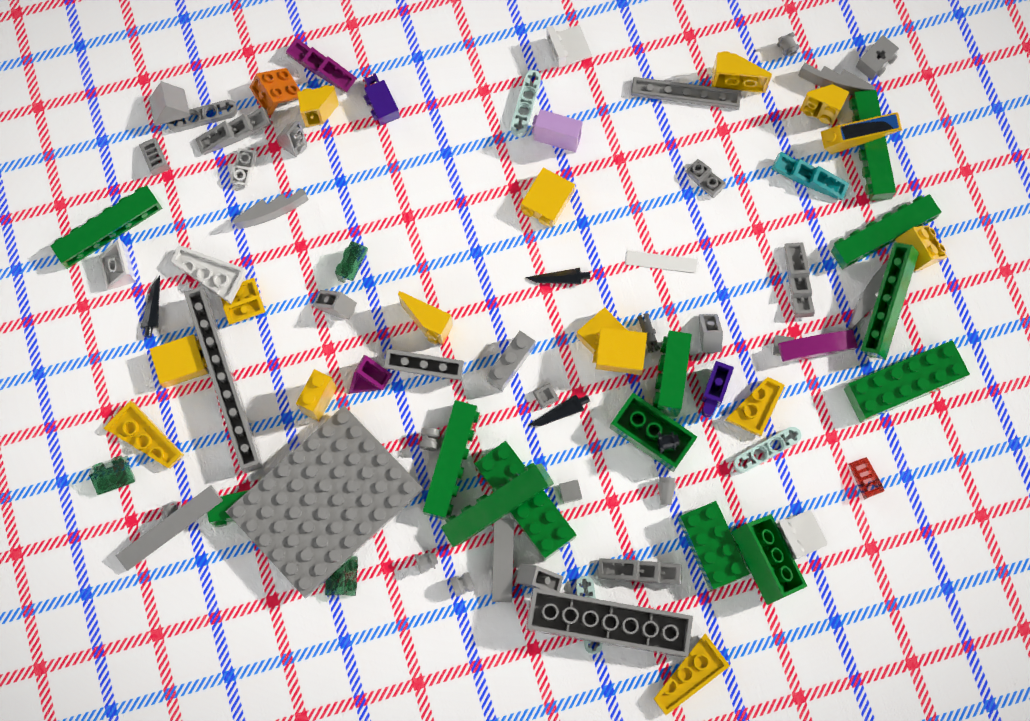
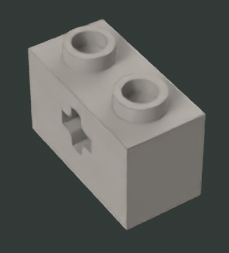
M882 35L859 59L856 68L871 80L876 76L880 77L887 69L885 68L888 63L892 65L898 58L896 54L899 47Z

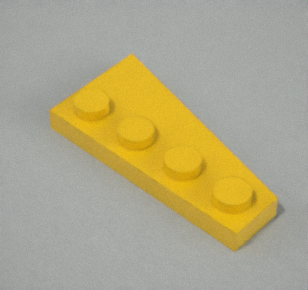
M129 401L103 428L169 469L184 456L177 446L133 401Z
M706 633L653 698L665 716L730 667Z

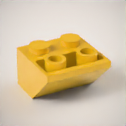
M833 84L808 91L800 111L807 116L819 119L824 124L833 126L849 91Z
M324 85L320 88H306L297 92L300 112L305 127L324 124L339 105L334 86Z
M929 225L913 227L895 239L897 243L913 245L919 252L914 271L923 270L948 257L945 253V247L936 238L935 230Z

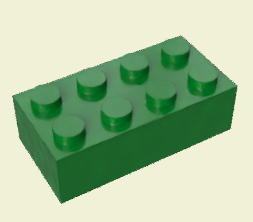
M669 330L667 336H663V341H661L660 352L663 354L660 356L657 371L661 372L658 373L655 389H658V392H655L652 406L667 416L678 417L682 409L692 337L690 333Z
M635 393L631 394L609 427L673 473L698 437ZM673 431L674 435L678 434L679 446H676V451L673 449L664 450L660 454L656 437L657 433L660 432L661 435L670 434Z
M717 501L685 513L678 518L710 592L747 577L750 574Z
M772 514L749 522L731 532L767 605L808 587Z

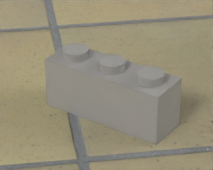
M519 330L487 374V382L503 392L535 348L536 341Z

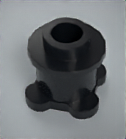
M673 431L670 434L661 435L660 432L657 433L656 437L660 454L664 450L673 449L676 451V446H679L678 434L674 435Z

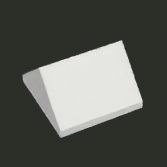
M116 240L99 255L107 290L136 283L128 248L121 240Z

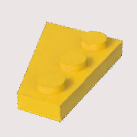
M767 377L725 421L761 437L785 385Z

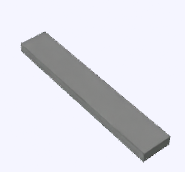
M633 77L631 96L739 110L742 91Z
M210 485L115 556L126 571H129L223 501L213 486Z

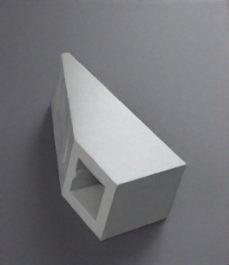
M299 120L287 124L276 138L279 146L295 157L302 154L307 147V141Z

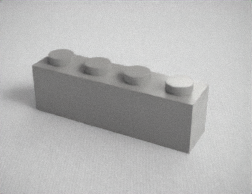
M387 349L384 368L462 381L465 362L463 360Z

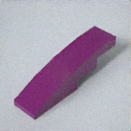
M298 38L286 50V54L346 93L357 80V77L329 56L325 57L315 48L308 47Z
M853 330L814 335L778 343L782 362L812 359L817 356L831 355L858 348Z

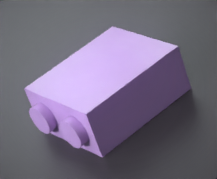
M540 109L539 114L534 116L532 122L534 141L576 153L582 135L583 121Z

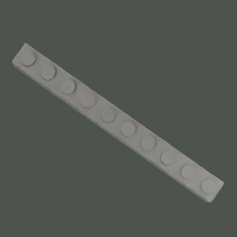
M202 286L184 292L240 468L245 474L263 468L264 466L208 295Z

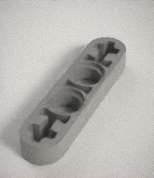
M227 99L189 109L190 116H198L195 122H190L189 117L184 118L186 124L183 123V119L177 120V126L173 125L174 121L166 124L172 132H181L233 118L237 115L238 108L233 100ZM227 106L231 107L230 112H227ZM209 110L216 111L213 117H207L206 114Z

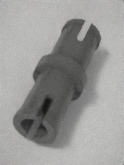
M649 313L643 314L645 322L642 315H639L637 319L639 320L642 332L647 333L646 345L648 353H653L652 344L655 351L660 350Z

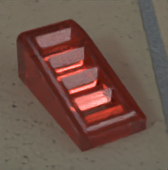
M867 457L848 464L864 500L885 492ZM865 464V468L860 470L856 469L857 466ZM868 471V475L860 476L861 473ZM871 478L872 482H869L867 484L863 482L864 480ZM875 486V489L868 491V487Z

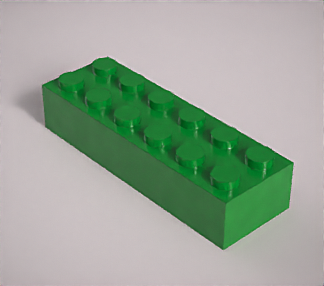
M953 340L848 383L844 391L859 422L863 423L960 382L968 377L970 373Z
M504 441L474 463L475 469L491 490L499 484H503V486L509 482L508 478L518 473L520 475L524 473V468L526 467L507 441ZM544 491L509 513L544 561L577 537L575 531Z

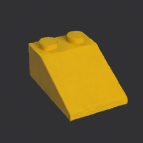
M728 51L717 52L712 68L711 87L766 93L772 73L735 53Z
M399 291L398 297L401 306L425 337L428 338L427 340L435 345L438 343L443 345L453 327L451 314Z

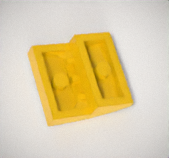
M255 278L242 282L232 304L221 298L229 325L266 313Z

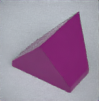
M363 355L354 371L348 394L384 390L392 373L367 355Z

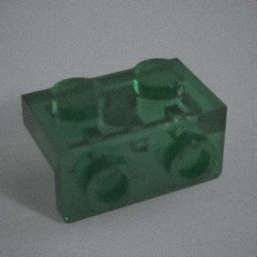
M351 241L349 246L345 248L343 259L335 270L338 281L345 283L346 280L354 281L368 252L366 246Z
M116 456L105 464L99 462L93 465L89 472V477L97 495L136 481L128 456Z
M357 556L349 558L326 580V596H356Z

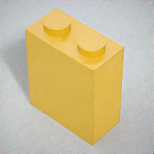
M543 167L521 202L522 213L528 217H535L544 226L554 227L575 192L576 184Z
M605 307L581 327L576 334V337L592 354L594 351H598L595 337L596 333H600L601 327L627 330Z
M601 327L600 333H596L595 344L598 345V351L593 353L592 363H596L595 369L642 375L647 333Z
M194 334L149 349L159 383L164 389L208 374V366L205 357L202 355L199 339Z
M313 370L296 402L302 414L320 422L337 390L332 377L318 370Z

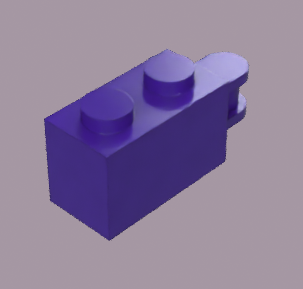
M373 73V76L368 78L366 76L363 77L367 86L364 88L366 95L363 98L366 105H370L372 108L370 113L373 120H378L379 125L382 126L399 119V109L385 80L379 81L376 73Z
M715 361L701 402H704L701 413L705 418H710L716 407H720L734 369L733 366Z

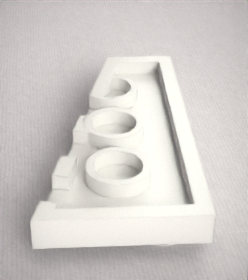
M180 245L171 259L173 265L230 304H232L247 274L245 268Z

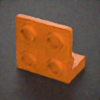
M287 68L256 73L249 87L260 106L266 108L268 115L274 113L278 103L298 100L297 92L300 91Z

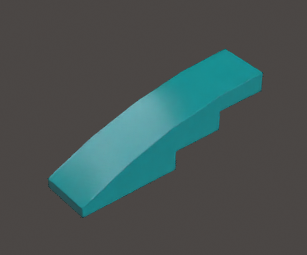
M783 152L778 153L771 168L805 187L839 200H843L849 186L848 182L820 166L815 168L802 159L795 160Z

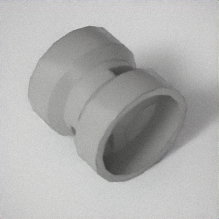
M422 428V441H420L419 448L428 451H438L439 443L437 441L441 431L435 428Z
M469 572L463 573L459 579L456 576L450 578L456 597L461 596L463 591H475Z

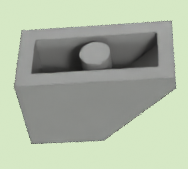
M320 290L312 307L337 318L349 320L355 312L357 302L342 292Z
M699 314L702 352L709 354L722 352L723 330L718 314Z
M520 563L515 583L532 589L537 588L560 592L564 576L536 565Z

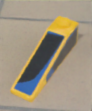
M895 112L821 131L824 149L832 155L902 131L899 113Z

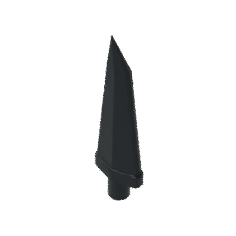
M580 268L525 277L535 283L581 285V280L591 279L590 272H581Z
M160 275L151 286L140 326L145 329L144 337L151 338L153 329L159 327Z
M574 395L527 426H543L584 411L583 405L591 401L588 395L579 399L577 395Z

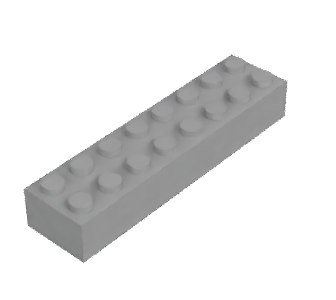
M533 588L525 630L684 658L688 657L693 616Z

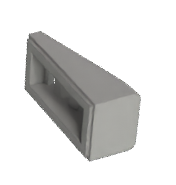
M156 137L138 144L153 177L170 169ZM155 144V146L145 150V147ZM157 149L156 152L147 155V153ZM159 155V157H157V158H155V159H153V160H150V158ZM162 160V162L152 166L153 163Z

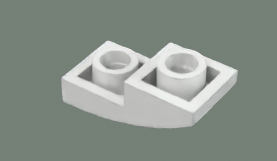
M238 148L236 162L232 167L230 183L249 186L256 163L257 151Z

